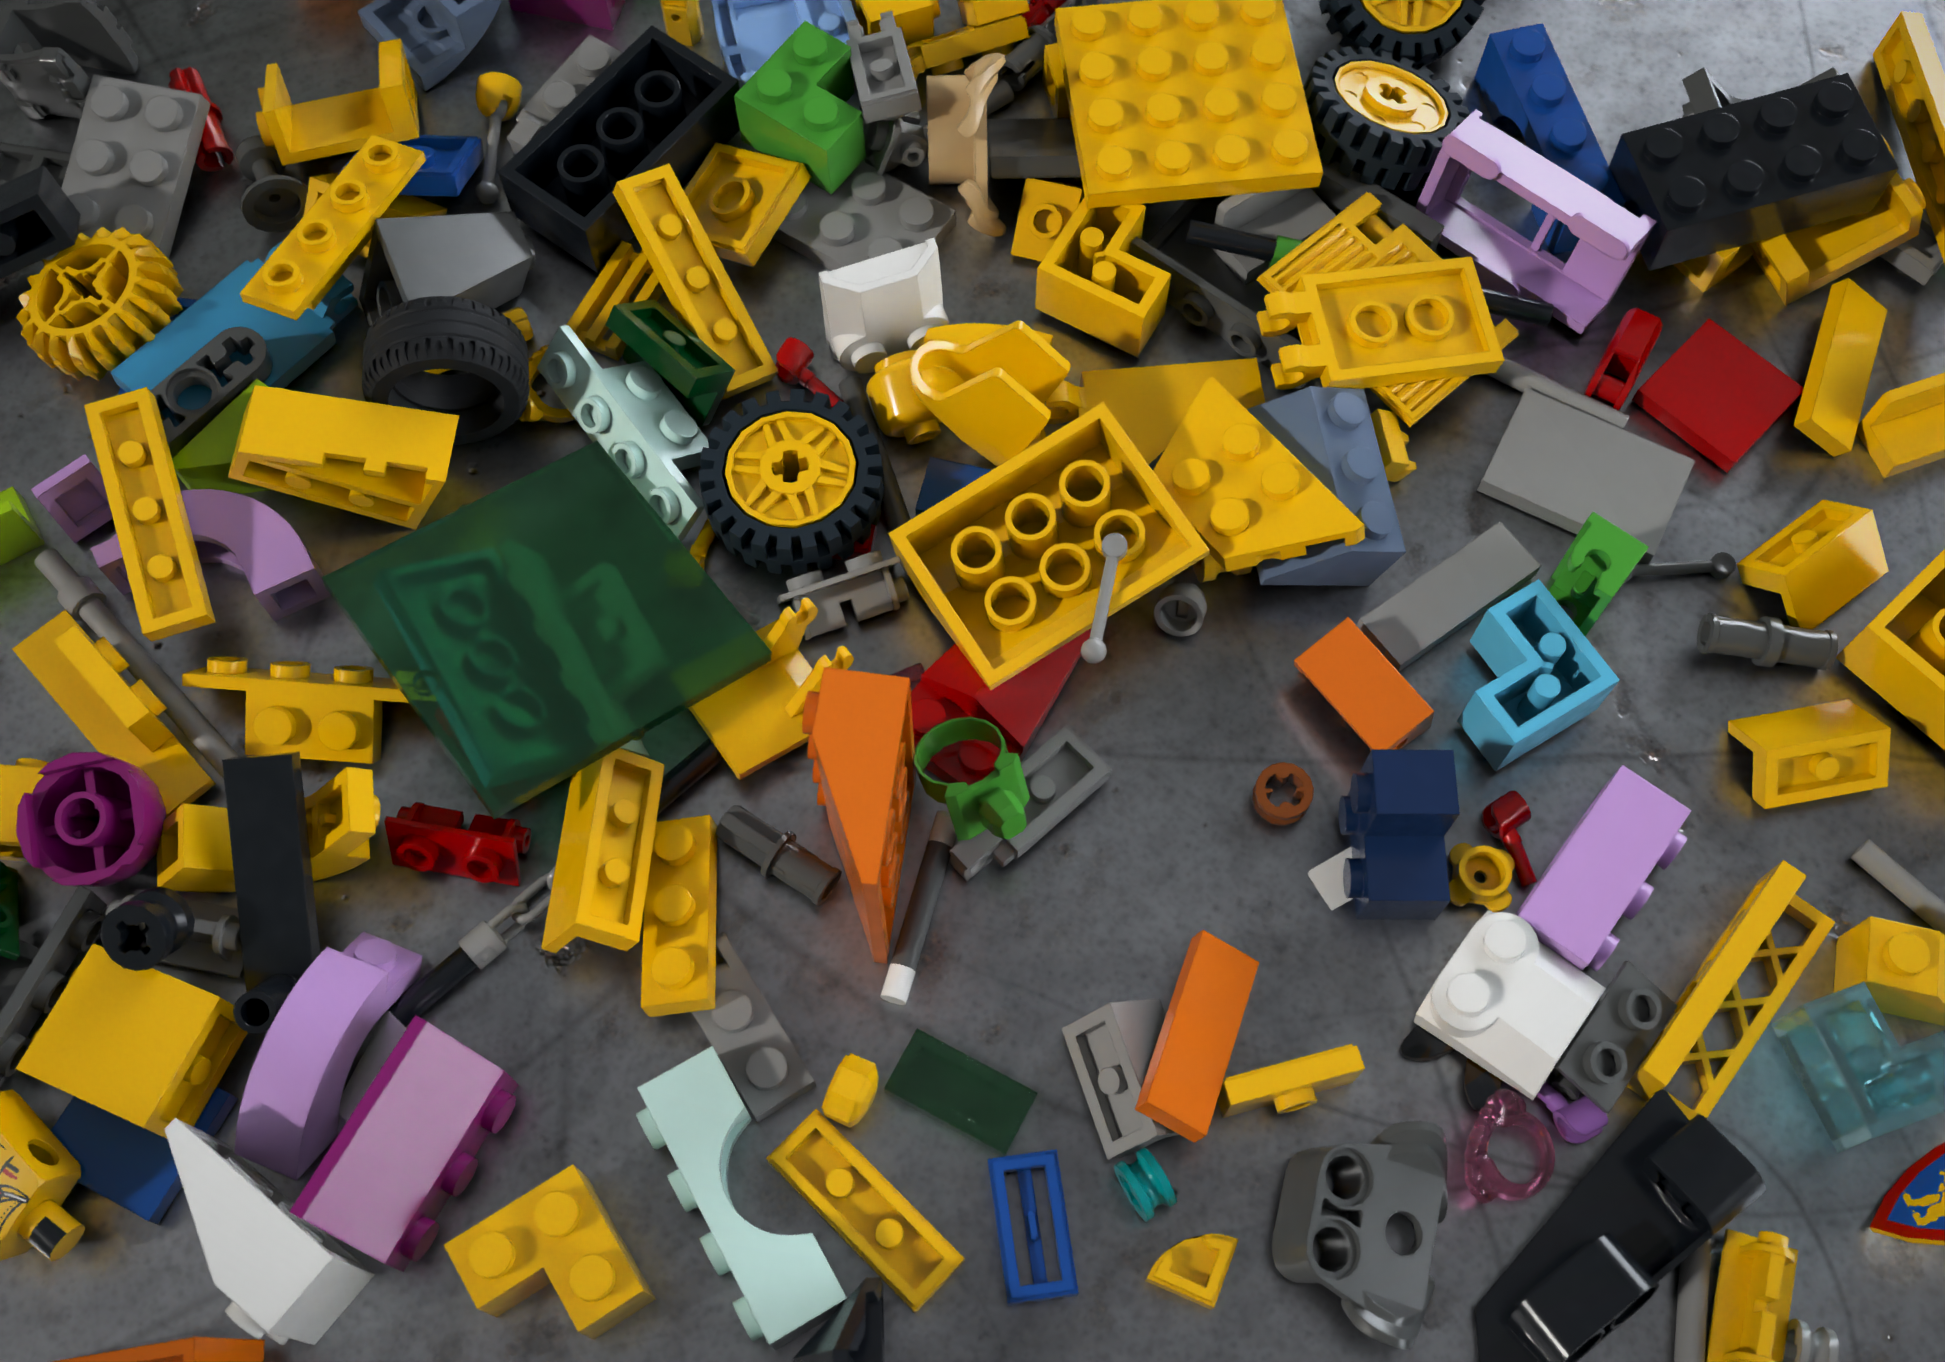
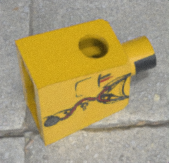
M13 1089L0 1091V1261L24 1254L32 1247H35L50 1261H56L65 1256L78 1243L85 1230L82 1223L61 1207L81 1177V1166Z

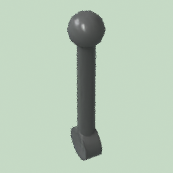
M1720 552L1715 554L1711 560L1637 564L1626 581L1630 580L1632 576L1708 572L1717 579H1726L1735 571L1736 561L1730 554Z

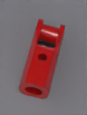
M1639 308L1630 309L1624 314L1588 383L1584 395L1589 397L1592 394L1613 403L1612 408L1620 410L1662 332L1663 324L1659 317ZM1604 371H1607V372H1609V373H1611V374H1613V375H1615V376H1617V377H1620V378L1626 380V382H1623V381H1621V380H1619V379H1616V378H1614V377H1612V376H1610V375L1604 373Z

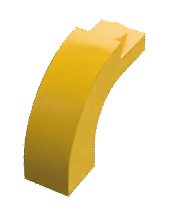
M346 767L315 793L304 798L313 882L351 870L370 859L369 838L376 833L375 830L378 826L381 812L380 801L373 791V770ZM183 803L163 821L162 836L157 849V887L185 892H236L227 808Z

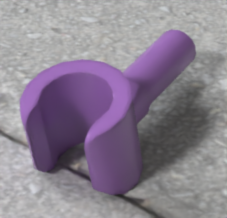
M1545 1081L1537 1094V1097L1553 1113V1120L1561 1137L1569 1143H1584L1602 1133V1127L1608 1123L1606 1113L1586 1096L1569 1104L1560 1092H1557L1547 1081Z

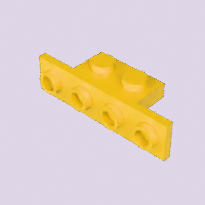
M372 134L240 292L242 301L296 321L307 308L314 310L370 241L375 219H379L424 164L426 161L424 151Z
M66 610L59 613L12 648L99 753L112 755L142 769L159 788L166 809V818L183 803L191 804L216 784L158 717L167 709L163 702L142 679L131 685L121 674L130 666L125 658L104 636L94 643Z
M215 656L207 658V666L182 673V686L246 691L245 755L300 752V759L373 764L381 760L382 701L438 705L420 670L398 671L397 679L374 677V668L369 666H335L333 674L311 673V663L303 661H274L270 663V669L248 668V659L244 657Z

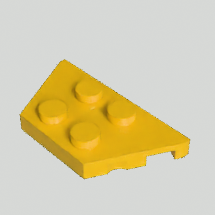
M1213 376L1204 382L1154 467L1153 472L1210 549L1209 554L1226 572L1257 566L1266 559L1285 560L1307 555L1306 546L1343 538L1345 546L1358 544L1365 539L1364 524Z

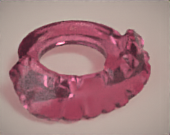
M1509 1089L1496 1090L1494 1095L1492 1094L1488 1097L1474 1121V1125L1467 1138L1464 1153V1170L1466 1171L1464 1178L1466 1185L1479 1204L1491 1202L1494 1198L1507 1201L1529 1199L1544 1189L1550 1180L1555 1165V1150L1552 1138L1543 1123L1526 1111V1103L1524 1099L1518 1096L1516 1091ZM1517 1126L1529 1132L1535 1139L1540 1151V1165L1537 1173L1530 1181L1523 1184L1509 1181L1499 1172L1494 1160L1488 1156V1144L1495 1128Z

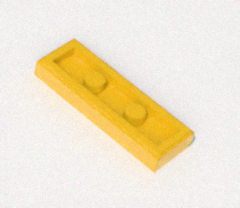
M1850 278L1831 285L1793 425L1833 457L1852 451L1887 314V309Z
M817 1109L766 1158L767 1162L877 1276L881 1277L882 1281L914 1314L964 1263L965 1258Z

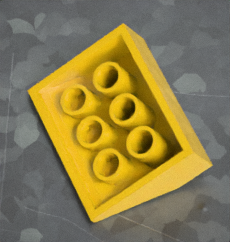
M1104 402L888 533L895 554L900 558L902 568L929 609L990 690L1092 628L1106 560L1102 553V541L1108 534L1119 533L1123 535L1127 540L1128 552L1122 560L1118 561L1107 618L1205 558L1210 553V549Z

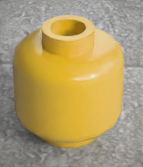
M916 350L899 352L879 361L874 366L875 374L870 378L866 386L869 400L882 432L888 437H905L909 445L919 444L938 436L941 433L939 424L942 423L919 400L913 390L910 364Z

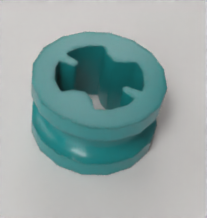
M1143 1147L1136 1152L1137 1159L1134 1163L1126 1164L1120 1161L1114 1165V1171L1129 1201L1141 1218L1147 1222L1154 1218L1156 1206L1164 1204L1170 1208L1177 1203V1198L1160 1164L1151 1152Z

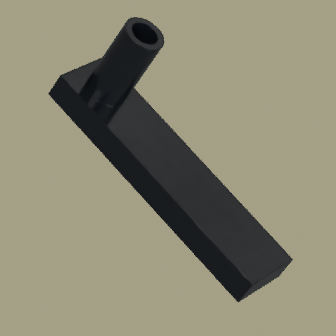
M300 752L232 757L222 760L246 993L236 1001L233 1015L237 1025L249 1033H261L269 1030L274 1018L295 984L320 955Z

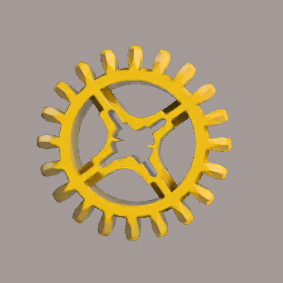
M101 227L92 238L80 233L77 236L75 245L60 251L51 260H41L44 267L40 273L27 277L32 288L18 297L24 308L19 311L16 318L23 327L21 335L27 340L28 346L50 368H56L59 372L71 375L77 380L90 376L100 381L108 371L115 369L146 342H151L155 335L171 322L170 317L182 310L177 298L184 289L178 282V273L173 268V263L151 240H146L140 233L132 234L123 227L115 230L113 233Z

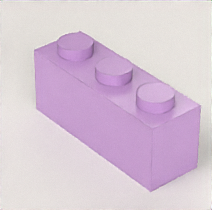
M1622 765L1602 787L1515 915L1523 918L1531 925L1539 942L1581 971L1586 966H1589L1597 972L1620 941L1618 937L1611 933V930L1621 915L1632 920L1653 892L1654 887L1646 883L1645 880L1654 866L1657 865L1665 870L1687 841V837L1678 832V830L1692 810Z

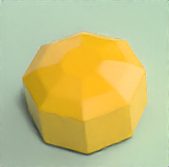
M852 1053L845 1055L829 1084L821 1107L826 1118L849 1128L860 1122L871 1107L877 1092L879 1077L875 1063Z

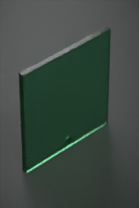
M598 441L558 459L470 504H463L456 511L322 577L324 587L494 820L628 742L642 739L647 731L771 661V650Z

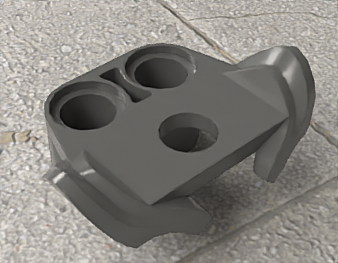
M1406 1121L1395 1123L1384 1129L1370 1144L1348 1143L1309 1148L1298 1152L1289 1161L1285 1172L1272 1238V1257L1276 1268L1283 1277L1295 1283H1321L1342 1298L1341 1306L1344 1312L1361 1332L1382 1343L1404 1350L1411 1349L1417 1338L1435 1286V1280L1429 1274L1437 1225L1443 1222L1446 1217L1448 1205V1157L1446 1135L1443 1129L1431 1122ZM1328 1166L1331 1168L1335 1178L1332 1192L1326 1181ZM1397 1212L1405 1215L1410 1220L1415 1232L1413 1246L1404 1255L1394 1252L1388 1245L1385 1237V1227L1388 1219ZM1315 1235L1319 1239L1322 1248L1319 1264L1315 1261L1312 1252Z

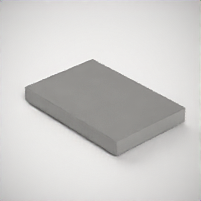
M1526 388L1477 491L1574 534L1579 533L1591 513L1595 512L1649 546L1639 562L1650 563L1696 460Z

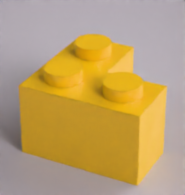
M1084 197L1037 268L1035 309L1138 357L1165 315L1171 273L1130 255L1131 242L1136 237L1142 239L1146 206L1134 204L1087 209Z
M574 1164L444 1244L476 1308L494 1317L500 1316L552 1283L577 1331L594 1340L656 1300L589 1178Z

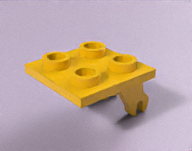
M803 598L801 600L800 609L797 613H794L791 607L788 606L776 621L671 676L672 686L739 780L808 742L809 734L802 732L803 710L807 692L820 691L824 667L847 670L854 661L853 655L846 646H839L837 648L836 657L832 661L826 655H823L816 662L814 669H812L801 654L799 646L806 627L815 619L818 613L817 607L810 598Z

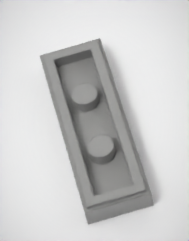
M1498 522L1360 618L1357 627L1400 672L1533 578L1541 568V565L1501 522Z

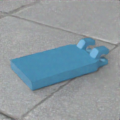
M283 241L270 249L265 262ZM259 258L252 263L246 260L158 332L151 342H146L113 369L111 374L116 384L126 392L144 387L152 390L220 332L232 327H247L262 336L272 358V371L263 383L272 388H285L336 344L335 335L331 329L358 305L357 299L350 294L354 290L353 283L341 275L314 310L307 308L296 321L242 301L240 292L264 264ZM236 351L230 355L232 363L239 361L246 366L253 361L251 354L242 355ZM216 369L210 370L217 377L221 387L228 384L224 375L220 378ZM203 385L190 386L181 392L178 398V405L188 410L199 409L209 402L212 390ZM168 408L161 411L165 419L170 418L174 427L180 424L174 419Z

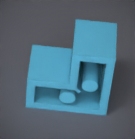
M1538 579L1487 609L1472 635L1470 643L1498 678L1474 692L1457 722L1492 768L1497 771L1597 710L1620 679Z

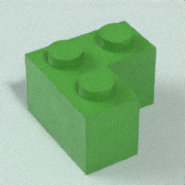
M804 21L734 95L741 140L763 154L804 163L811 175L809 181L832 195L866 157L863 113L846 103L855 93L853 69L850 61L852 56L851 47L809 22Z

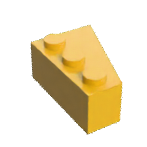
M255 385L244 412L228 478L416 530L446 482L459 415Z

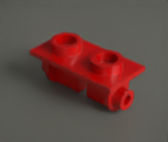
M415 802L411 807L402 806L396 818L386 816L384 823L393 865L404 866L420 872L433 871L467 877L482 883L495 882L520 886L521 876L518 853H527L531 842V829L521 827L519 819H504L475 814L468 830L460 829L464 822L463 811L429 806L421 802Z

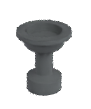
M261 135L243 140L236 149V160L243 176L251 181H255L246 189L241 197V211L246 221L254 228L266 232H284L293 229L304 216L307 186L296 178L281 175L286 165L282 166L275 145L266 147Z

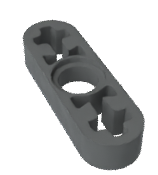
M232 327L220 332L150 390L157 400L172 458L256 378L264 382L269 377L273 366L272 358L264 339L259 333L247 327ZM236 351L242 355L251 354L253 361L246 366L239 361L232 363L230 355ZM216 369L220 378L224 375L228 384L221 387L217 377L210 370ZM203 385L212 390L209 402L199 409L188 410L178 405V398L181 392L190 386ZM168 408L174 419L180 424L174 427L170 418L165 419L161 411Z

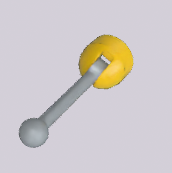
M488 72L480 75L477 78L475 91L478 110L482 115L490 118L483 181L476 187V196L484 204L495 202L499 195L494 179L501 122L514 117L521 103L522 85L514 77L500 72Z

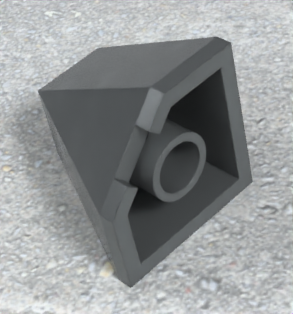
M514 211L375 219L359 294V301L368 325L370 327L373 321L388 309L403 302L422 297H460L480 302L495 309L521 295L528 270H532L535 264L534 245L531 238L523 234Z

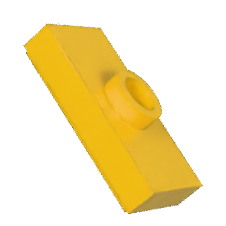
M1348 1044L1226 1077L1222 1083L1217 1101L1223 1118L1274 1104L1278 1114L1289 1113L1317 1103L1315 1093L1353 1083L1364 1071L1365 1066L1358 1046Z

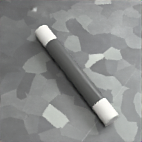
M937 811L881 992L880 997L894 1004L906 1005L950 860L951 854L949 851L953 848L956 840V832L948 811Z

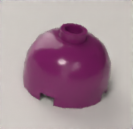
M73 752L49 762L38 773L45 776L36 784L33 793L24 792L18 805L16 834L24 858L33 868H41L48 877L53 878L52 881L63 886L73 887L110 886L137 875L157 853L163 831V821L166 819V809L159 788L151 778L139 767L112 755L99 752Z

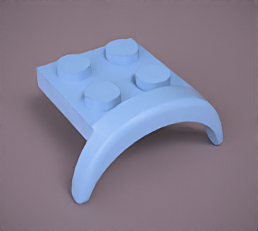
M711 0L715 29L724 66L729 75L739 80L740 89L804 21L809 22L846 44V40H850L846 22L856 20L851 0Z

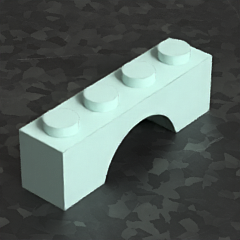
M714 1047L707 1048L639 1086L637 1089L647 1107L636 1113L638 1121L653 1149L656 1151L667 1145L679 1169L668 1174L667 1177L686 1213L699 1207L711 1231L699 1239L718 1276L720 1277L730 1270L732 1271L744 1295L734 1301L733 1306L752 1342L765 1336L768 1344L774 1350H777L828 1320L847 1297L813 1233L778 1235L763 1231L744 1220L737 1213L731 1201L727 1183L730 1155L738 1137L752 1119Z

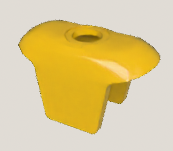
M1015 321L969 345L962 346L948 341H928L913 354L910 364V375L913 390L919 400L961 441L998 467L1046 437L1044 427L1048 424L1051 411L1043 403L1067 377L1071 364L1023 321Z

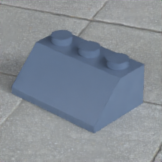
M1309 386L1247 409L1365 526V539L1358 544L1345 546L1344 539L1342 538L1306 546L1307 555L1285 560L1271 558L1261 561L1256 566L1260 585H1371L1406 553L1364 389Z

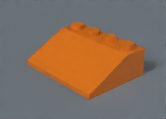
M824 667L820 691L807 692L802 720V732L809 734L808 759L814 760L813 783H819L817 805L826 806L830 829L874 962L888 964L916 783L910 678Z

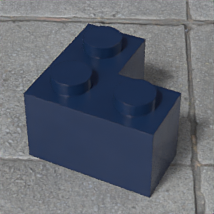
M1372 749L1360 772L1353 773L1348 795L1341 796L1339 827L1341 834L1350 835L1352 858L1345 859L1343 885L1346 898H1355L1357 920H1436L1450 902L1444 836L1460 815L1453 750Z

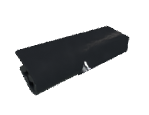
M1661 1089L1656 1092L1475 1306L1479 1362H1578L1635 1314L1654 1295L1659 1288L1657 1282L1766 1192V1185L1759 1172L1703 1115L1697 1114L1689 1121L1666 1090Z

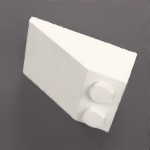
M174 1118L164 1130L213 1283L233 1301L226 1308V1314L239 1327L257 1339L266 1334L281 1345H284L289 1339L315 1345L375 1274L331 1235L290 1213L289 1211L294 1203L241 1156L234 1154L235 1151L230 1146Z

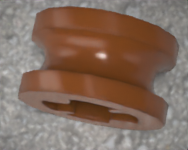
M1280 762L1268 766L1261 772L1253 788L1252 801L1257 813L1262 819L1271 824L1282 826L1294 824L1303 818L1313 800L1314 787L1311 778L1302 768L1292 763ZM1287 782L1292 784L1296 788L1292 799L1300 800L1299 804L1294 806L1285 801L1277 807L1269 801L1273 789L1266 788L1269 783L1279 788Z

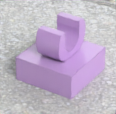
M85 454L31 489L35 497L74 543H77L113 519L102 474Z

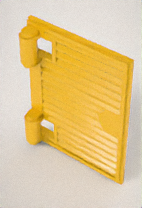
M1366 192L1257 278V281L1269 293L1280 291L1293 293L1296 292L1295 288L1301 275L1442 259L1404 223L1393 231L1377 216L1382 203L1373 194ZM1506 318L1497 326L1494 325L1501 350L1519 335L1518 330ZM1471 376L1369 389L1411 427Z

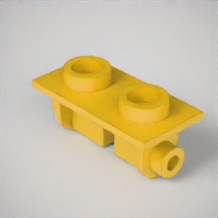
M1725 1229L1705 1362H1783L1799 1251L1788 1247L1789 1238L1787 1236L1770 1231H1759L1757 1238L1731 1229Z

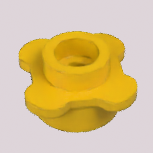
M1460 843L1451 849L1448 855V860L1453 866L1452 881L1449 882L1450 902L1460 907L1467 903L1485 905L1487 909L1494 913L1507 909L1512 901V896L1507 890L1512 879V871L1515 867L1512 856L1505 850L1485 845L1472 847L1470 844ZM1477 872L1484 874L1486 881L1484 883L1477 882L1474 874Z

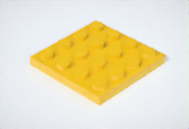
M1143 0L1055 8L1054 26L1087 209L1320 186L1323 169L1283 0Z

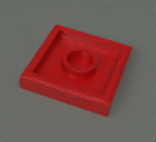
M1709 318L1637 390L1632 401L1728 473L1799 399L1804 387Z

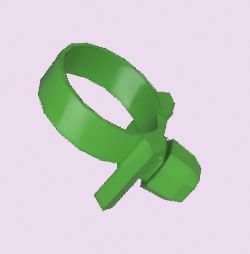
M974 717L955 718L936 725L921 738L915 748L914 764L920 782L928 796L939 803L947 804L958 841L970 840L987 829L994 836L1003 839H1011L1024 831L1027 822L1023 807L1026 806L1030 796L1018 753H1008L1005 740L998 727L984 719ZM977 739L990 742L1001 749V753L994 763L995 770L983 780L968 785L966 782L944 783L935 781L924 774L925 768L932 756L943 747L958 741Z

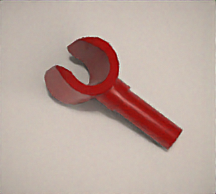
M788 337L776 354L777 377L782 382L796 385L799 382L814 395L816 391L829 395L831 407H834L839 400L844 402L818 379L816 374L807 369L814 358L811 348L799 339Z
M1513 790L1487 805L1482 812L1481 821L1488 833L1497 839H1501L1504 848L1507 849L1514 860V869L1521 887H1525L1538 881L1522 844L1523 840L1516 829L1531 819V811L1524 798L1517 791Z

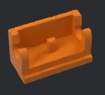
M1349 617L1344 619L1294 660V666L1318 689L1366 743L1370 751L1372 749L1401 750L1431 727L1434 710Z

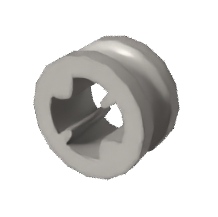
M1797 1318L1789 1321L1783 1362H1838L1839 1341L1837 1334L1832 1329L1819 1327L1814 1332H1811L1809 1325L1805 1321Z

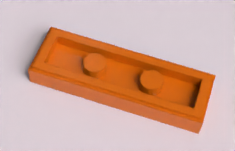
M1201 930L1191 938L1135 1110L1193 1143L1207 1136L1259 961L1205 930Z

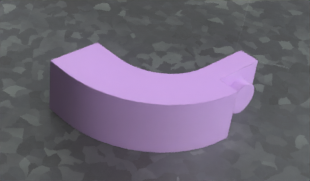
M191 489L181 491L200 564L222 563L244 571L255 597L274 621L333 595L319 565L292 526L276 511L253 498L225 490ZM116 533L111 539L91 547V551L98 568L125 595L132 591Z
M364 931L342 952L329 947L325 948L291 990L274 1018L258 1051L239 1109L234 1154L294 1180H298L337 1137L341 1096L352 1063L373 1026L420 977L422 955Z

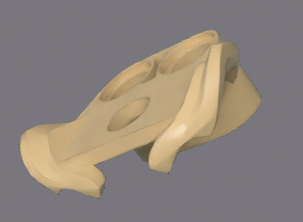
M991 53L981 57L964 71L965 75L926 76L929 185L961 184L958 187V191L966 199V204L972 210L968 218V224L977 231L992 237L1004 235L1007 228L999 219V210L988 195L987 100L998 81L997 73L1006 63L1005 56L1001 53Z

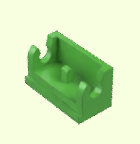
M1592 512L1552 574L1551 578L1555 582L1548 590L1559 605L1566 606L1573 613L1572 621L1585 637L1649 548V546L1595 512Z

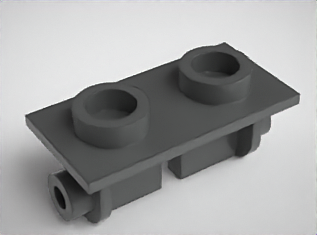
M1624 961L1555 1065L1553 1073L1556 1078L1552 1082L1553 1088L1570 1100H1576L1580 1093H1582L1604 1113H1609L1678 1005L1629 961Z

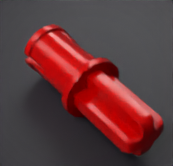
M176 67L172 69L169 73V88L201 94L211 103L196 156L198 167L207 172L225 169L218 152H221L224 162L228 165L233 162L234 155L221 127L223 116L220 108L210 101L201 75L195 68L188 67L182 70Z

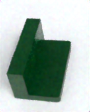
M655 299L614 305L605 325L627 344L622 355L623 360L627 364L646 361L650 364L689 416L694 419L697 426L709 425L734 375L735 369Z

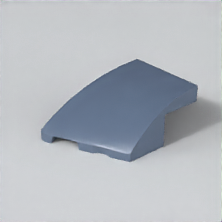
M375 0L358 10V14L364 28L378 42L401 38L413 79L426 92L451 73L473 50L495 17L502 0Z

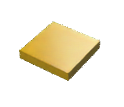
M715 143L684 192L718 257L754 267L811 179V175L804 163Z

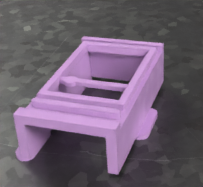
M1475 109L1443 139L1441 150L1415 208L1444 225L1439 244L1460 257L1472 256L1482 287L1553 304L1552 316L1577 333L1582 334L1609 304L1657 221L1646 214H1643L1640 218L1632 214L1625 207L1619 206L1612 199L1490 123L1481 120L1483 113ZM1472 171L1485 179L1496 180L1548 213L1533 242L1460 197ZM1556 219L1567 225L1571 233L1580 238L1567 263L1541 248Z

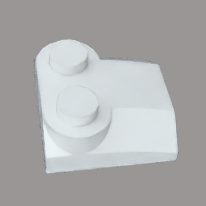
M934 238L842 268L818 273L826 341L833 358L839 360L840 365L846 370L857 371L862 374L874 372V366L888 356L908 350L917 351L924 344V337L928 328L950 325L943 308L939 252Z
M1488 909L1472 927L1434 982L1415 1015L1414 1023L1531 1100H1534L1606 988L1539 942L1534 929L1523 918L1506 912L1494 913Z

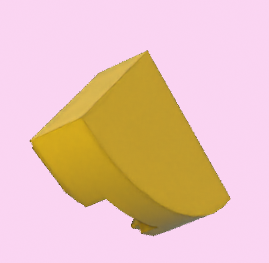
M1212 1233L1185 1239L1169 1248L1159 1257L1149 1271L1145 1281L1212 1310L1215 1307L1239 1239Z

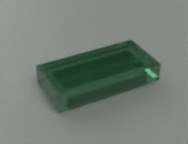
M918 1028L884 1087L885 1094L1001 1157L1007 1156L1038 1095L1034 1090Z

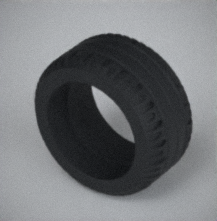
M430 296L409 300L388 309L378 316L366 333L363 343V395L366 402L459 415L453 445L482 441L512 426L526 409L529 399L528 348L524 336L516 324L504 314L485 304L452 296ZM455 369L470 373L441 375L428 373L425 370Z

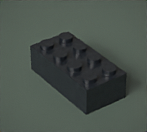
M651 25L498 171L510 210L514 211L519 220L598 273L607 264L622 240L629 242L635 236L613 194L617 181L670 164L683 188L693 178L715 143L726 145L740 131L734 95L740 90L739 80Z
M1849 73L1623 133L1609 165L1625 200L1623 207L1639 218L1646 214L1657 221L1640 249L1649 271L1871 211L1898 170L1896 162Z

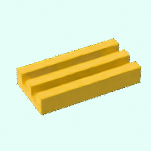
M622 240L566 324L571 327L586 348L616 361H619L623 355L627 344L614 332L608 341L602 339L609 329L605 324L613 306L629 303L630 295L645 273L649 274L650 277L633 302L651 299L657 301L664 291L643 249L637 253L633 250L632 244Z

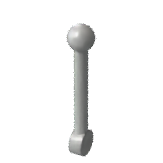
M1119 533L1108 534L1102 541V553L1106 560L1090 638L1081 647L1083 659L1091 664L1102 661L1107 653V648L1102 640L1118 561L1122 560L1128 552L1127 540Z

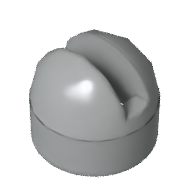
M1173 582L1160 593L1154 609V618L1158 626L1166 633L1178 637L1190 636L1196 633L1203 624L1207 610L1204 593L1192 583ZM1179 600L1188 603V616L1177 614Z

